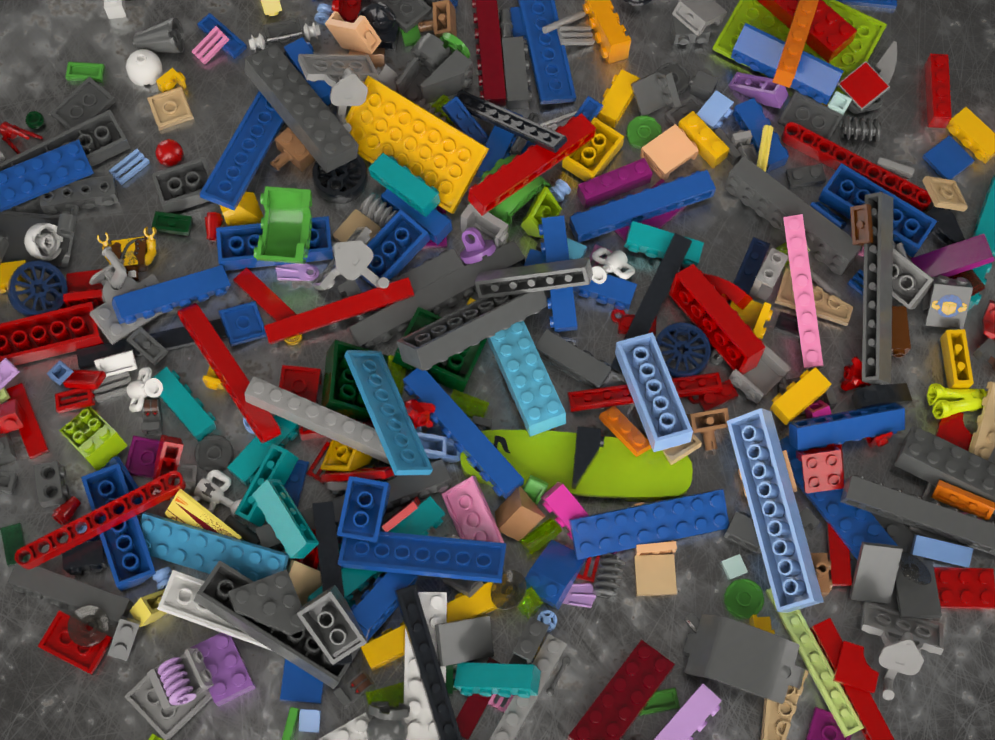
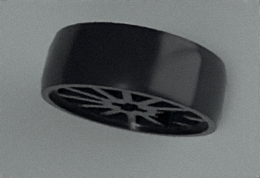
M357 154L356 159L348 162L345 166L342 165L328 172V174H320V171L323 169L317 161H315L313 166L312 178L314 187L319 195L329 202L344 204L354 201L366 188L368 182L367 167L359 154ZM353 163H355V164L357 165V166H355V167L349 169ZM334 185L339 186L340 188L332 189L331 187Z

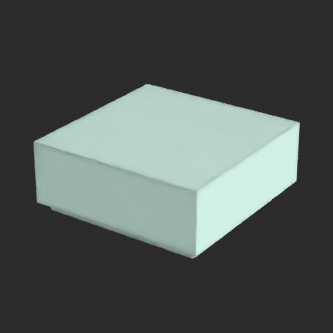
M836 91L827 107L844 115L852 98Z
M740 554L721 561L729 581L748 573Z

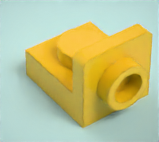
M173 68L156 80L157 86L162 93L172 90L177 83L183 89L187 88L185 76L180 71L176 72Z
M209 366L207 375H204L202 378L204 384L212 390H217V388L224 389L220 379L211 366Z

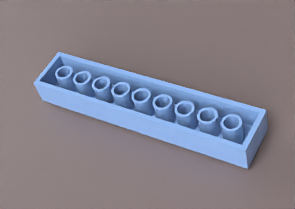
M760 408L728 420L727 425L777 612L789 613L824 602L772 412Z

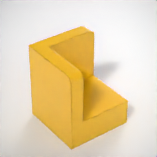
M752 615L749 618L750 626L775 634V630L771 628L770 616L757 617V615Z

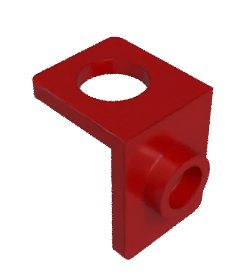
M893 432L881 434L875 438H865L870 448L876 445L881 447L889 443L888 440L892 437Z

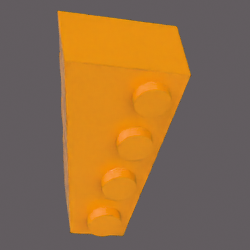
M585 0L583 11L585 14H588L589 25L595 31L597 44L600 43L602 57L606 58L608 64L628 59L631 38L629 35H625L626 29L624 25H620L617 12L613 13L614 7L611 0Z

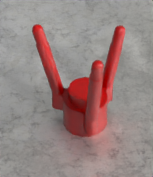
M7 121L0 125V135L3 136L2 140L17 154L21 152L10 139H15L17 135L27 140L30 139L29 136L40 140L43 139L42 136L19 128Z

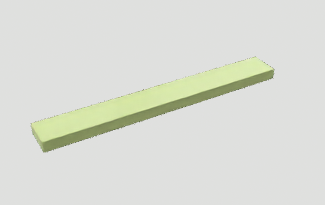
M769 588L765 592L777 612L772 590ZM800 610L789 613L777 612L791 640L800 645L798 653L844 737L864 728L841 684L833 681L835 673Z

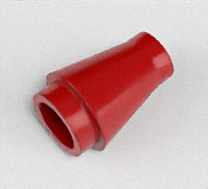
M216 212L207 213L205 217L207 240L217 241L216 228L222 225V214Z
M72 496L54 509V513L51 516L56 522L64 526L70 522L81 502Z

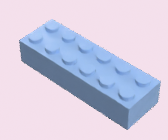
M653 332L616 342V358L653 452L691 442L692 427Z

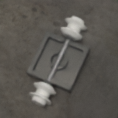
M293 18L263 25L266 34L265 40L260 33L257 38L251 35L252 39L248 40L251 50L254 49L255 53L258 48L265 49L266 43L268 47L276 44L286 56L284 50L286 45L301 37H306L309 41L314 36L318 39V35L321 34L318 24L315 25L313 22L312 26H308L305 23L303 31L301 30L299 19Z

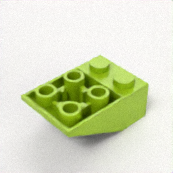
M91 406L83 409L59 430L96 471L103 468L113 457L117 456L128 446L119 434Z

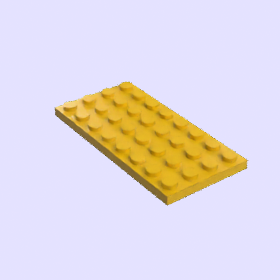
M367 76L364 82L368 88L366 101L362 105L352 106L345 118L347 123L351 125L350 135L359 144L357 154L371 164L382 153L388 157H394L399 165L409 168L411 174L420 176L426 185L435 187L439 192L441 201L438 206L454 214L489 148L375 78Z

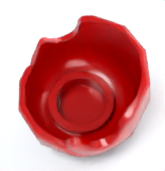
M173 139L161 141L155 151L158 162L167 167L179 164L184 155L181 145Z

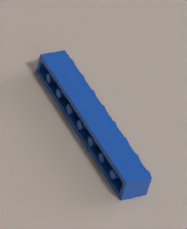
M708 170L696 171L690 176L678 177L672 182L661 183L655 188H646L634 195L628 194L623 199L611 200L602 206H593L588 211L576 212L570 216L569 226L576 242L580 243L630 226L632 221L641 222L714 197L716 187Z
M416 368L403 379V389L409 396L413 395L418 402L432 403L436 406L434 413H430L429 418L435 425L439 424L442 428L441 432L447 439L451 438L455 442L454 446L460 453L464 452L468 463L473 468L476 466L481 471L479 473L484 481H489L494 486L492 489L499 497L502 495L507 499L519 486L524 484V478L426 370L422 371Z

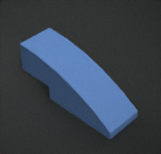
M417 432L428 458L434 460L443 459V462L456 463L461 460V453L455 448L453 440L447 439L445 436Z
M914 534L910 554L969 568L973 548Z

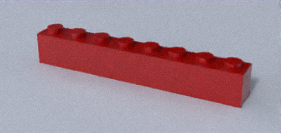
M582 113L577 117L573 116L567 124L559 126L554 130L567 138V142L556 153L539 145H531L525 153L516 155L512 162L507 165L503 164L496 173L487 175L480 184H474L469 189L468 201L483 216L592 140L596 127Z

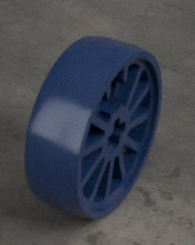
M30 261L19 266L11 275L7 286L11 305L25 317L59 310L65 303L63 294H66L68 291L67 282L62 272L54 265L44 261ZM35 270L41 271L39 279L37 278ZM25 271L31 272L32 279L25 273ZM44 272L50 275L45 281H43ZM22 276L28 283L18 281L17 278ZM52 278L56 281L54 284L47 285V282ZM15 285L27 288V290L17 292ZM36 287H39V288H40V289H39V293H36V292H35V290H36L35 288H36ZM27 294L28 297L21 302L18 296ZM46 294H52L55 300L48 301L46 299ZM30 298L33 300L32 308L25 306V303ZM37 300L40 301L41 311L35 310Z
M680 322L667 326L658 334L656 341L659 349L660 347L670 349L662 351V356L672 355L665 362L671 378L700 375L705 370L710 360L711 347L708 337L700 328L689 323ZM684 336L687 340L681 341L678 340L677 337ZM667 338L672 344L664 342L663 340ZM696 341L700 343V345L691 346ZM702 350L704 355L694 351ZM693 357L701 359V364H698ZM673 360L677 362L675 368L668 366ZM687 360L695 367L694 369L689 370ZM679 363H683L685 371L678 370Z

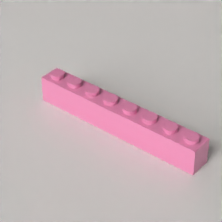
M803 214L783 217L804 370L824 367Z

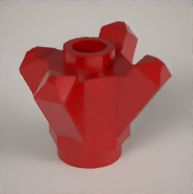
M857 356L852 358L853 364L844 366L843 376L845 381L841 383V389L844 391L871 385L862 381V362Z
M410 399L405 403L407 413L415 429L420 426L433 427L434 422L429 417L430 413H434L436 409L434 404L418 402L415 399Z

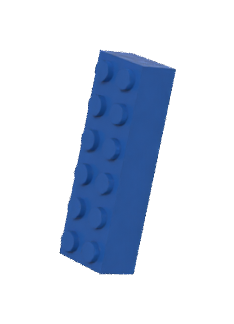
M841 163L822 190L818 200L851 220L850 207L864 205L865 195L883 192L893 197V241L895 244L902 242L906 254L913 258L937 221Z
M329 216L312 218L308 258L304 259H306V262L332 260L334 255ZM261 223L216 228L218 263L223 265L225 271L245 269L246 267L256 268L295 263L258 261L254 258V247H258L259 236L263 234Z

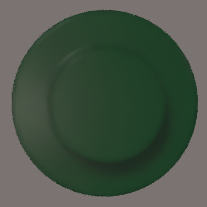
M31 111L27 114L25 122L29 128L38 129L44 124V117L37 111Z

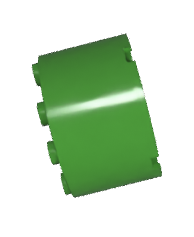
M517 154L511 155L504 160L502 158L499 159L490 171L484 172L481 176V182L487 175L496 173L503 164L507 165L512 162V159ZM540 175L491 209L489 213L510 226L512 224V216L532 197H536L544 187L549 189L551 184Z
M265 186V191L261 193L260 203L263 204L265 209V218H261L263 234L259 236L258 247H254V258L258 261L305 264L306 259L304 258H308L312 231L311 190Z

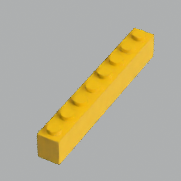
M507 574L502 576V583L488 582L470 598L463 593L454 596V600L447 602V622L484 616L516 600L517 593ZM404 621L400 623V627L394 630L389 628L381 633L382 636L376 639L371 637L364 646H361V650L372 672L404 656Z

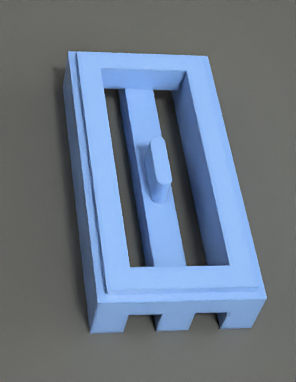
M135 149L112 167L109 173L113 174V177L122 186L150 162L138 149ZM142 160V162H140L137 166L133 168L135 164ZM126 171H129V172L126 173L123 177L119 178V177H120L121 175H123Z

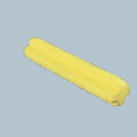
M764 125L757 166L765 172L773 134V126Z

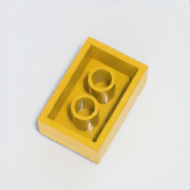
M595 117L591 121L596 127L594 138L562 161L564 169L584 182L603 173L623 147L625 137Z

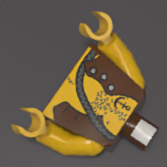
M145 227L143 231L145 236L111 240V244H108V233L105 232L107 237L105 241H102L98 234L97 240L103 244L102 250L110 246L118 259L124 260L123 265L126 268L127 276L135 281L139 280V272H146L148 270V265L152 263L157 254L156 239H154V235L157 233L155 227H152V235L148 233V227Z

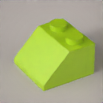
M544 187L537 194L521 223L528 236L544 239L543 235H539L538 224H542V218L559 216L562 210L548 187Z

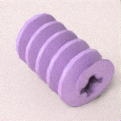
M174 657L165 661L157 670L158 674L161 675L160 679L163 682V687L166 690V695L169 697L171 705L186 704L196 698L195 693L189 694L193 691V687L187 686L191 681L187 678L184 679L188 674L186 671H182L185 666L184 664H179L182 661L180 657Z

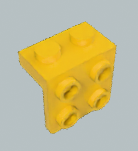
M752 300L742 310L732 301L730 304L731 308L738 312L740 318L745 324L750 326L757 338L763 339L766 328L763 326L766 320L770 321L773 310H770L772 304L766 302L761 304Z

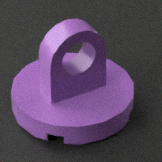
M469 227L463 232L462 241L465 249L459 256L465 264L482 261L483 256L487 255L488 257L495 252L496 246L494 241L484 240L480 231L476 228ZM468 234L473 235L475 237V240H471L468 237Z

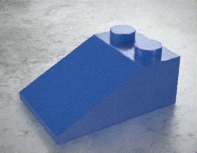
M349 476L337 536L377 543L391 490L390 484Z
M552 539L530 568L521 588L523 592L559 610L587 558L577 560L574 550Z

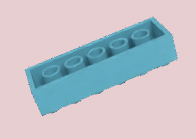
M516 322L510 328L495 333L493 337L488 338L489 346L529 436L531 437L566 424L564 407L525 322Z

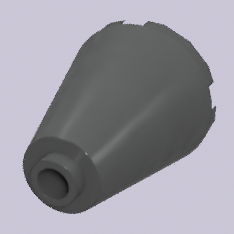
M174 17L135 33L132 38L133 45L138 50L147 49L152 52L182 53L185 49V39H181L180 34L184 33L178 18Z

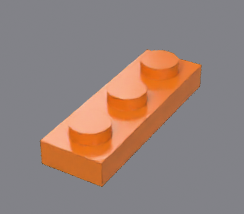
M616 406L600 413L599 419L636 457L651 449L649 440Z
M942 480L938 481L931 497L984 520H989L995 510V502Z

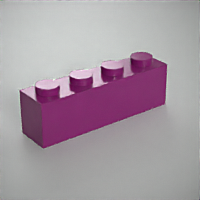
M642 158L578 184L577 196L583 208L586 209L650 183L652 171L646 159Z

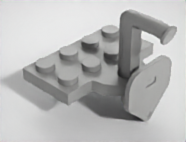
M299 54L298 62L306 80H325L332 87L330 100L333 105L337 106L336 118L350 132L351 125L345 119L347 106H359L366 101L368 88L362 81H365L367 76L378 80V72L369 55Z
M367 226L358 227L347 242L334 243L332 250L335 257L312 286L317 290H329L336 281L334 279L337 275H342L348 280H355L362 275L377 288H387L389 280L386 277L379 278L367 268L373 259V252L366 245L371 238L369 234L372 231Z
M108 246L103 249L102 255L106 256L111 265L97 272L89 281L91 285L101 283L104 286L102 289L104 304L92 310L90 316L113 345L134 332L139 326H144L163 313L162 311L155 313L153 317L144 319V317L138 318L136 322L131 324H119L112 306L113 297L156 285L160 282L152 274L137 283L133 278L127 276L126 268L123 265L124 260H119L112 251V248Z
M864 601L862 605L861 630L869 634L881 636L882 642L885 644L879 655L880 665L887 669L883 678L882 696L885 700H892L895 696L893 681L897 672L915 675L920 671L924 662V657L920 652L921 649L929 653L942 654L944 650L943 624L924 618H900L898 610Z

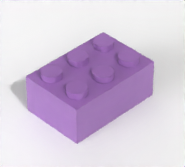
M221 632L190 647L197 648L204 657L203 662L206 669L210 671L212 675L211 680L214 686L209 688V692L218 707L256 689L233 636Z

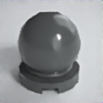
M389 701L371 702L368 713L373 717L367 727V739L406 740L408 730L404 718L409 717L410 706L399 703V707L389 706Z

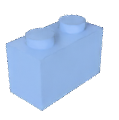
M716 90L697 112V115L714 132L719 127L721 128L723 125L722 121L725 118L728 119L732 115L734 102Z

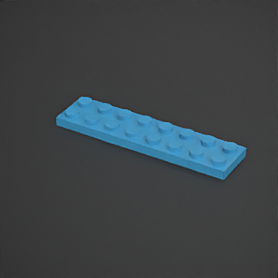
M347 350L344 356L394 475H430L433 468L412 420L407 413L405 404L382 352Z
M148 512L142 513L140 526L150 556L208 574L212 572L220 560L252 581L260 580L287 569L289 554Z

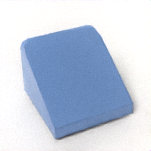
M59 360L46 374L55 383L61 385L74 371Z
M300 709L299 732L319 733L321 710Z

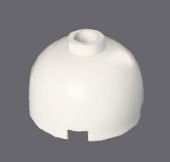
M136 50L130 54L126 61V71L129 79L136 85H153L163 75V66L160 58L150 50Z
M37 223L28 229L24 237V244L31 256L39 260L50 261L60 254L62 248L59 247L60 242H63V237L56 233L57 226L50 223Z

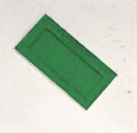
M21 523L0 528L8 567L15 566L16 551L26 545ZM25 555V556H24V558H23V561H24V562L29 561V560H28V555Z

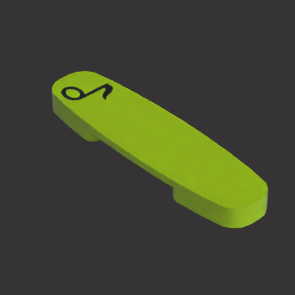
M527 430L481 431L524 478L522 488H524L530 475L548 483L545 492L551 489L557 482L565 485L572 495L622 498L627 502H655L683 497L688 492L692 482L693 468L688 455L670 465L662 450L653 452L651 448L636 457L618 438L604 436V446L600 447L598 455L577 488L572 489L576 433L545 431L530 437ZM462 452L460 461L463 474L467 478L476 476L478 483L493 486L489 481L483 480L479 474L481 471L476 466L473 468L468 463L467 456Z

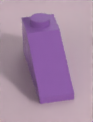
M737 72L729 84V88L751 99L755 98L757 102L765 106L780 109L788 97L786 87L773 83L771 78Z

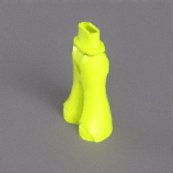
M934 383L928 388L927 400L929 405H934L932 408L934 417L942 419L960 412L982 409L984 407L981 405L983 397H987L988 391L976 388L951 389L943 387L939 383Z

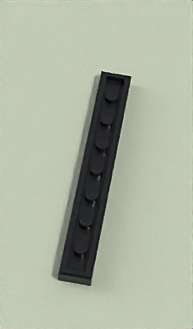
M461 90L456 95L471 115L554 153L567 142L566 136L464 90Z
M677 233L674 234L623 340L648 334L692 243L691 240ZM615 355L610 367L623 374Z
M221 319L209 321L221 339L227 338ZM185 327L150 334L167 351L196 345ZM126 339L119 340L113 345L105 343L76 350L80 370L95 367L94 360L129 350H133L135 358L143 355L129 344Z
M333 501L313 503L315 534L319 542L317 552L322 593L336 585L344 597L341 566L338 565L339 548ZM347 655L334 665L331 664V666L352 664V655Z
M416 585L395 590L439 740H462Z

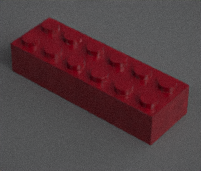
M641 640L568 735L567 740H621L670 675L675 664Z

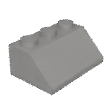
M893 248L892 296L908 309H915L927 294L934 279Z

